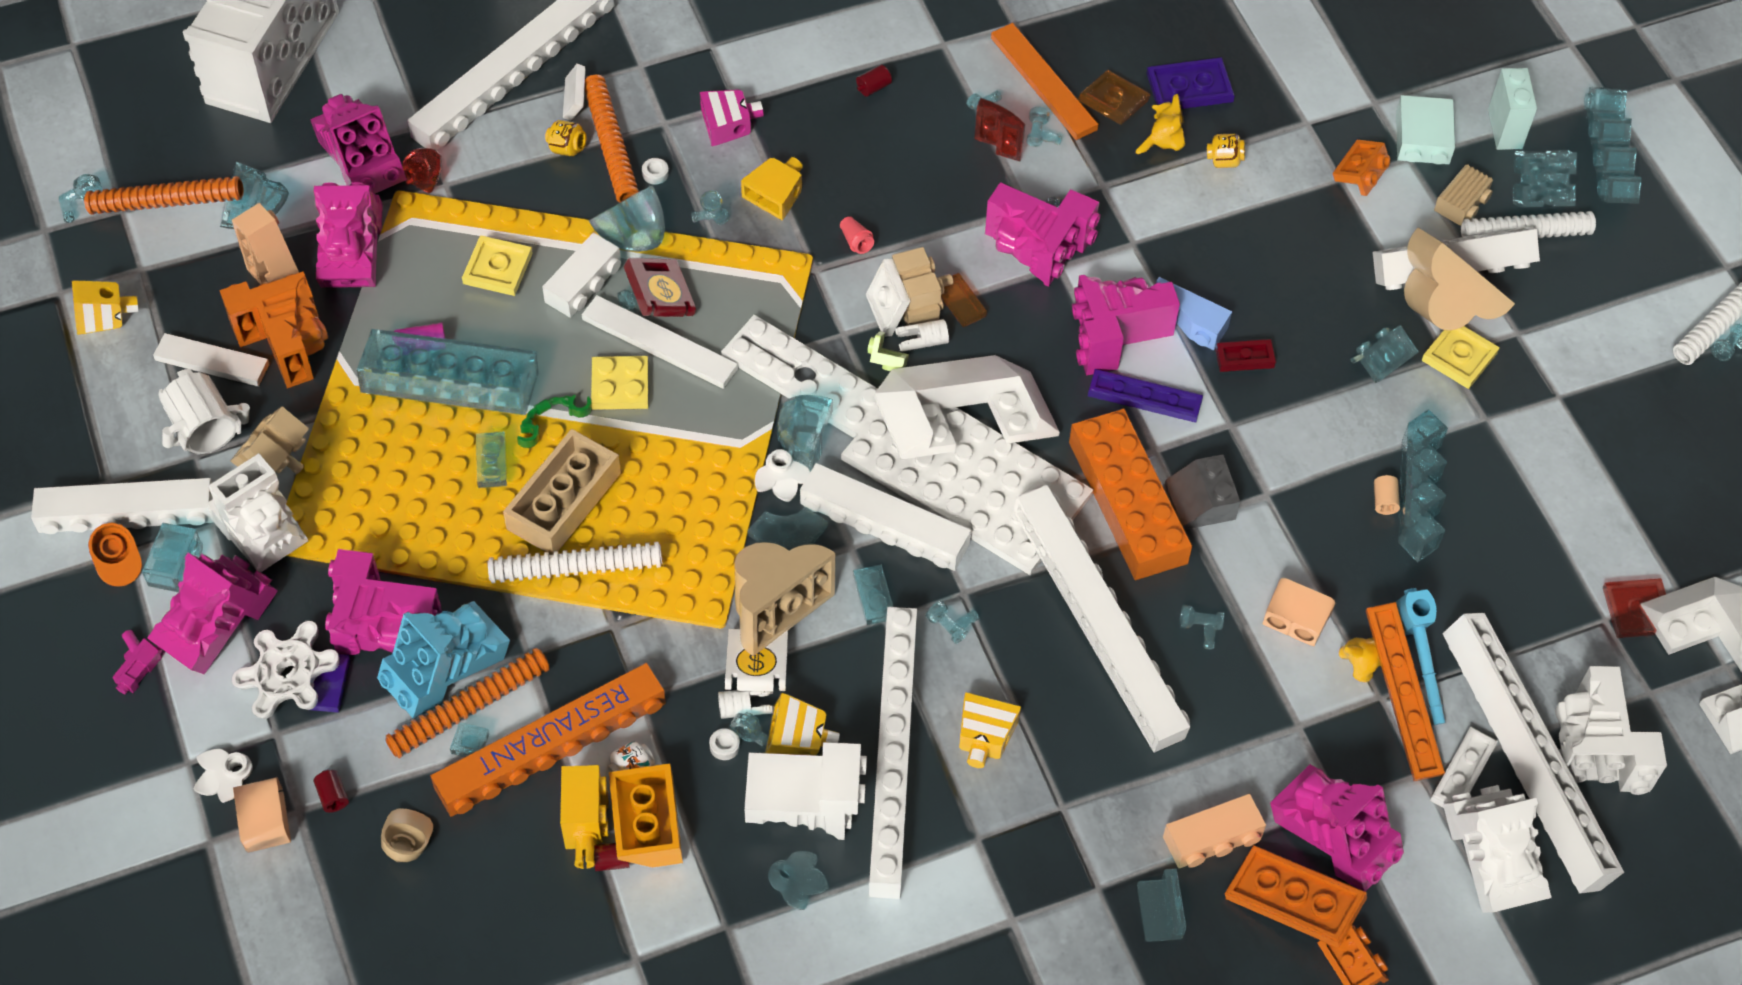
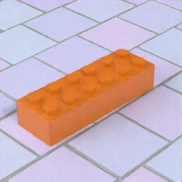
M1125 409L1072 424L1069 444L1090 488L1093 489V494L1134 580L1188 564L1192 545Z

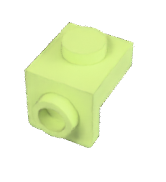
M879 331L875 338L871 337L868 345V353L871 354L870 362L881 364L882 369L888 371L904 368L907 365L909 354L882 348L885 332Z

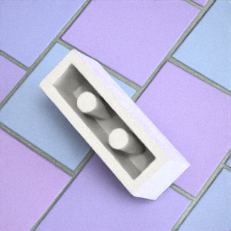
M593 232L542 286L545 303L569 318L577 311H581L594 292L597 293L601 290L606 279L619 270L621 266L619 247Z

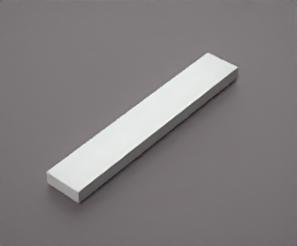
M598 295L595 296L582 313V320L722 389L725 388L738 370L737 363Z

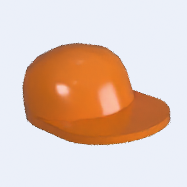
M106 523L95 528L90 535L88 548L99 577L105 583L117 587L132 583L140 574L142 561L130 531L116 523Z

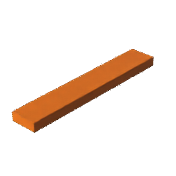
M1013 23L991 32L993 42L1075 140L1098 130V123Z
M1393 602L1367 608L1366 615L1413 781L1442 776L1445 774L1397 604Z

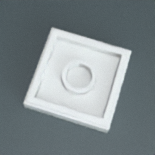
M884 259L866 293V297L880 331L885 332L886 337L893 335L910 303V299L893 259Z

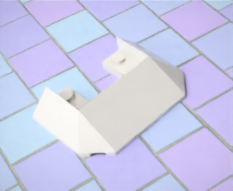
M996 355L892 369L874 394L875 401L901 459L954 452L956 442L941 409L988 403L1007 444L1056 437L1060 433L1031 372Z
M1713 577L1643 602L1638 606L1668 655L1719 636L1742 672L1741 586ZM1742 684L1706 697L1699 704L1730 755L1742 750Z

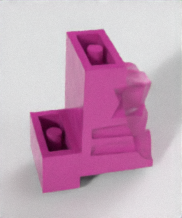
M339 94L328 99V103L322 107V115L310 119L318 142L339 165L346 185H350L353 182L369 185L375 194L407 180L400 159L394 151L378 105L370 106L363 104L359 99L353 101L349 95Z
M330 182L323 183L322 186H314L316 208L320 214L316 218V223L320 229V232L317 234L319 245L316 280L320 287H376L377 235H380L382 231L383 204L379 195H375L369 185L360 182H353L346 186H339L336 183Z
M1000 182L988 200L985 234L996 240L997 251L1012 254L1020 263L1030 267L1029 271L1043 281L1044 285L1049 287L1054 278L1058 279L1061 276L1066 259L1071 260L1075 251L1083 253L1088 244L1092 246L1098 235V231L1095 228L1101 217V214L1098 213L1099 201L1070 189L1060 206L1055 207Z
M1079 275L1078 287L1074 288L1076 301L1072 304V313L1074 319H1078L1080 322L1078 336L1080 349L1076 350V357L1079 366L1083 365L1086 376L1094 374L1095 369L1106 372L1118 370L1122 345L1174 335L1180 302L1172 282L1156 283L1149 287L1142 277H1134L1124 282L1120 280L1116 283L1113 280L1102 282L1097 277Z
M338 549L335 560L332 559L330 561L328 574L333 580L334 608L332 613L329 612L327 614L325 627L330 633V643L334 645L335 651L338 654L356 655L361 650L375 651L378 648L393 653L404 613H428L435 616L442 612L436 588L381 581L373 553Z
M187 553L185 556L183 581L178 583L179 593L172 597L170 610L163 616L161 622L153 627L154 629L147 638L190 670L205 674L243 617L247 615L259 620L278 590L269 585L272 581L269 577L259 571H256L255 574L248 570L250 564L236 555L233 559L221 555L218 560H213L203 553L199 557Z
M1310 764L1270 802L1275 823L1332 857L1335 875L1366 892L1373 884L1378 883L1382 875L1393 864L1398 863L1404 853L1401 834L1390 827L1384 791L1380 785L1353 784L1350 786L1348 782H1344L1342 779H1330L1324 774L1322 769H1318Z

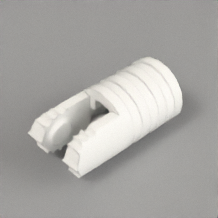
M944 319L897 327L895 329L898 337L917 335L916 339H910L899 344L900 351L902 352L949 343L948 329Z
M731 690L718 692L721 719L773 713L774 706L772 705L751 707L750 697L769 696V694H773V691Z

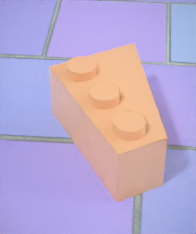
M258 203L232 219L246 268L260 284L270 283L285 278L288 275L299 273L278 227L279 220L272 210L267 211Z

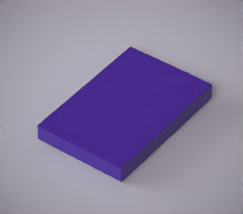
M1222 57L1147 67L1146 74L1156 105L1166 102L1172 103L1173 95L1175 94L1179 95L1181 109L1234 102L1235 96Z

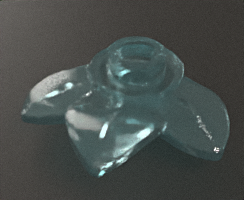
M794 852L787 861L779 860L773 863L768 871V879L771 886L781 891L784 901L789 906L800 910L807 908L808 895L820 894L829 888L825 875L820 870L814 868L818 856L812 852ZM780 871L786 872L789 878L782 877Z

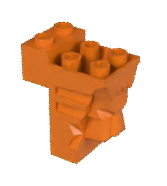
M304 272L291 274L285 278L261 284L253 289H249L245 281L219 290L240 347L267 338L287 388L314 379L308 356L324 348V341L328 339V334L324 324L319 320L313 295Z

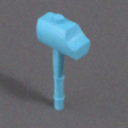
M1417 588L1407 589L1404 591L1405 595L1396 601L1405 636L1414 635L1433 724H1444L1446 722L1442 708L1443 705L1441 704L1435 677L1436 673L1434 672L1426 634V628L1435 622L1436 604L1428 589L1417 591Z

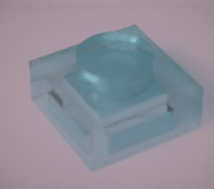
M459 722L450 746L451 754L466 757L484 748L489 737V730Z

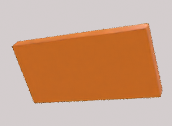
M1253 845L1225 892V898L1339 948L1365 903L1367 892Z

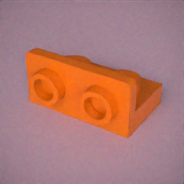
M1357 139L1332 173L1336 182L1358 184L1361 195L1367 196L1390 165V156L1387 153L1385 143Z
M1352 925L1339 948L1321 940L1317 942L1343 985H1375L1380 981L1385 983L1389 980L1385 974V971L1388 970L1386 963L1378 953L1373 955L1367 946L1371 943V940L1361 926L1356 928Z

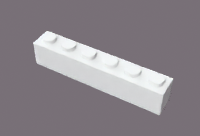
M1522 227L1441 241L1478 273L1482 270H1488L1489 273L1503 272L1505 267L1513 265L1515 269L1528 268L1531 262L1540 261L1537 229ZM1408 246L1373 252L1376 284L1386 286V290L1402 288V284L1406 283L1409 275L1415 269L1408 259Z
M816 463L800 488V504L804 505L808 510L812 512L818 511L829 516L837 523H845L855 527L860 533L878 537L884 543L903 548L913 556H921L933 561L938 567L949 568L955 571L970 545L971 529Z
M210 478L34 488L31 519L38 533L55 534L63 531L85 532L87 530H95V528L106 523H116L125 528L132 527L135 529H142L147 526L172 527L180 524L202 525L204 523H214L206 504L213 499L208 486L212 482Z

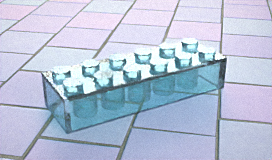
M371 329L357 368L361 393L526 415L539 374L536 351Z

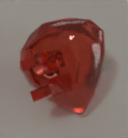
M431 148L412 150L402 162L407 184H413L422 191L432 193L440 178L442 155L437 150Z

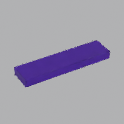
M1098 369L1094 370L1088 391L1089 397L1195 423L1197 422L1203 395Z

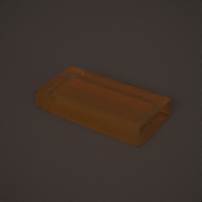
M959 273L952 275L953 284L944 287V294H941V298L962 327L986 317L987 310Z

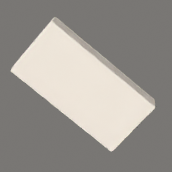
M576 64L565 78L563 118L569 121L575 118L583 108L586 69L585 66Z

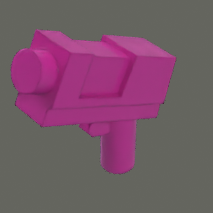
M127 630L122 634V638L129 648L124 654L126 661L112 677L114 682L118 684L116 689L125 695L128 691L134 694L139 687L140 681L162 659L160 647H154L145 639L139 642L134 632Z

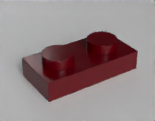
M1271 339L1216 344L1215 351L1220 372L1270 369L1275 367L1276 360Z

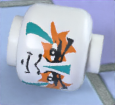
M631 741L611 752L610 765L607 766L608 772L654 766L655 760L650 749L645 744L640 745L638 742Z

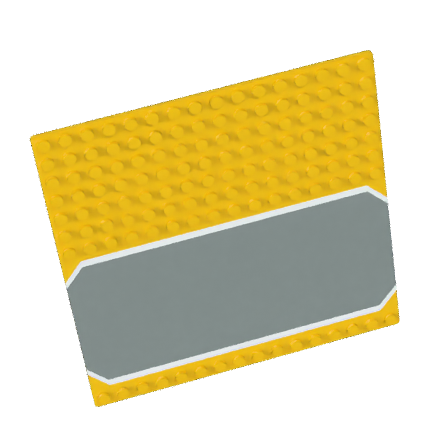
M396 191L377 242L376 287L361 288L300 462L304 467L296 474L286 505L293 513L292 517L306 535L308 542L286 556L330 563L332 559L335 560L338 549L373 553L379 572L719 629L724 628L735 590V558L745 548L758 493L755 487V475L757 470L765 464L781 393L738 368L725 388L722 389L582 320V313L595 296L598 295L721 355V351L753 315L758 316L795 338L813 263L812 255L407 191ZM594 232L619 247L621 266L615 274H611L606 279L599 292H594L587 300L585 307L569 318L545 303L542 286ZM480 235L532 247L533 254L515 296L463 284L462 276ZM628 258L677 259L696 307L695 314L693 316L684 315L683 317H654L652 312L650 316H643L624 269ZM443 323L446 347L402 354L396 351L395 346L397 342L392 334L395 330ZM648 356V409L592 410L588 416L578 418L570 416L568 407L563 404L552 405L551 409L541 415L536 414L531 419L533 425L539 426L538 443L531 448H524L518 445V436L524 438L533 436L530 433H521L520 425L526 419L527 413L537 403L553 397H572L576 395V407L582 408L587 404V397L589 396L591 399L592 357ZM573 429L618 454L621 474L560 548L558 554H563L564 550H567V553H572V550L575 549L577 552H581V549L590 551V548L599 550L600 547H604V550L609 549V546H613V549H616L618 545H622V548H627L628 544H631V547H636V544L639 543L641 546H645V543L654 545V542H659L662 557L661 567L657 568L656 565H652V568L649 569L647 566H643V569L633 567V570L624 568V571H620L619 568L615 569V572H611V569H608L606 573L598 570L596 574L588 571L586 575L583 572H579V575L569 573V576L560 574V577L551 575V578H547L545 575L542 576V579L534 576L532 580L524 577L522 581H519V578H514L512 582L509 579H505V582L496 580V583H491L488 574V560L490 557L498 560L500 556H503V559H507L511 555L512 558H517V555L526 557V554L535 556V553H540V556L544 555L545 551L506 529L503 511L567 433Z

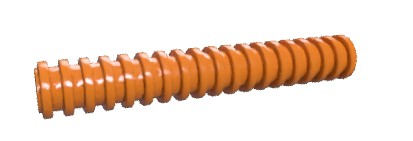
M590 75L585 79L584 91L601 149L603 150L614 193L616 194V200L622 204L631 203L639 197V190L637 189V183L624 140L622 139L607 84L603 76Z
M234 176L232 179L225 177L224 180L217 178L216 181L212 178L208 179V182L202 179L200 182L193 180L192 182H176L175 184L168 183L167 185L161 183L159 186L153 184L151 187L144 185L143 188L141 186H135V188L131 186L127 187V189L121 187L119 189L112 188L111 190L104 189L103 191L95 190L94 192L90 190L85 194L84 204L88 213L94 215L96 212L102 214L104 211L111 213L112 211L120 212V210L125 212L128 209L134 211L136 209L143 210L144 208L152 209V207L160 208L161 206L166 208L169 205L175 207L177 204L184 206L185 203L192 205L193 202L195 204H201V202L207 204L209 201L216 203L218 200L224 202L226 199L233 201L234 198L238 201L243 197L244 188L241 179L238 176Z
M534 648L532 650L533 653H525L523 659L519 657L516 659V663L510 662L508 664L509 667H501L499 673L495 671L492 673V677L486 676L483 682L477 681L475 687L471 685L468 687V691H460L458 697L454 695L451 697V701L445 700L443 702L444 705H436V710L432 711L430 709L427 711V715H419L417 721L412 719L410 725L404 724L401 730L395 729L393 735L388 733L385 736V740L391 752L400 759L403 756L402 753H410L412 747L417 749L419 743H427L429 737L434 739L436 733L442 734L444 733L443 729H451L453 723L457 725L460 723V719H468V714H476V710H483L485 704L490 706L493 704L494 699L500 700L502 694L507 696L509 690L515 691L518 685L524 686L526 680L530 682L533 680V676L539 677L542 671H549V663L540 649Z

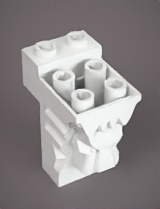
M258 453L208 485L213 499L206 504L216 526L228 540H232L257 571L262 572L308 542V539L292 517L293 513L286 505L285 497L278 490L279 480L275 471Z
M1590 666L1576 693L1567 695L1555 708V714L1561 727L1559 732L1561 749L1558 750L1576 783L1585 780H1599L1601 783L1618 781L1620 792H1631L1635 795L1650 792L1667 766L1661 732L1630 731L1620 667Z
M823 742L822 756L749 753L745 822L763 824L767 821L776 823L786 822L794 827L804 824L808 826L809 830L820 827L838 840H844L845 829H851L852 814L858 815V803H864L865 784H859V776L866 775L867 756H860L861 744Z
M1499 785L1480 789L1482 795L1471 797L1470 792L1452 796L1453 802L1443 804L1452 840L1463 839L1482 913L1497 912L1552 898L1548 881L1543 877L1542 866L1539 861L1540 847L1535 844L1538 830L1534 829L1532 825L1533 819L1536 817L1537 798L1525 799L1524 794L1513 796L1511 789L1500 790Z

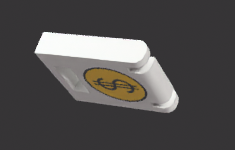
M729 629L725 690H731L732 677H737L738 691H773L774 678H780L778 682L779 691H786L788 630L755 656H752L741 644L740 629Z

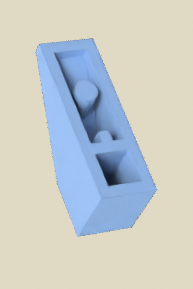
M1161 277L1156 281V283L1161 284L1169 282ZM1173 284L1180 302L1176 324L1189 339L1195 341L1200 346H1206L1214 350L1216 344L1220 342L1229 328L1232 311Z

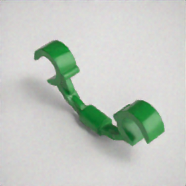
M576 395L572 397H553L537 403L527 413L526 419L520 425L521 433H530L533 436L529 438L518 436V445L524 448H531L538 443L539 426L533 425L531 420L536 414L541 415L551 409L552 405L563 404L568 407L570 416L583 418L592 411L590 397H587V404L582 408L575 406Z

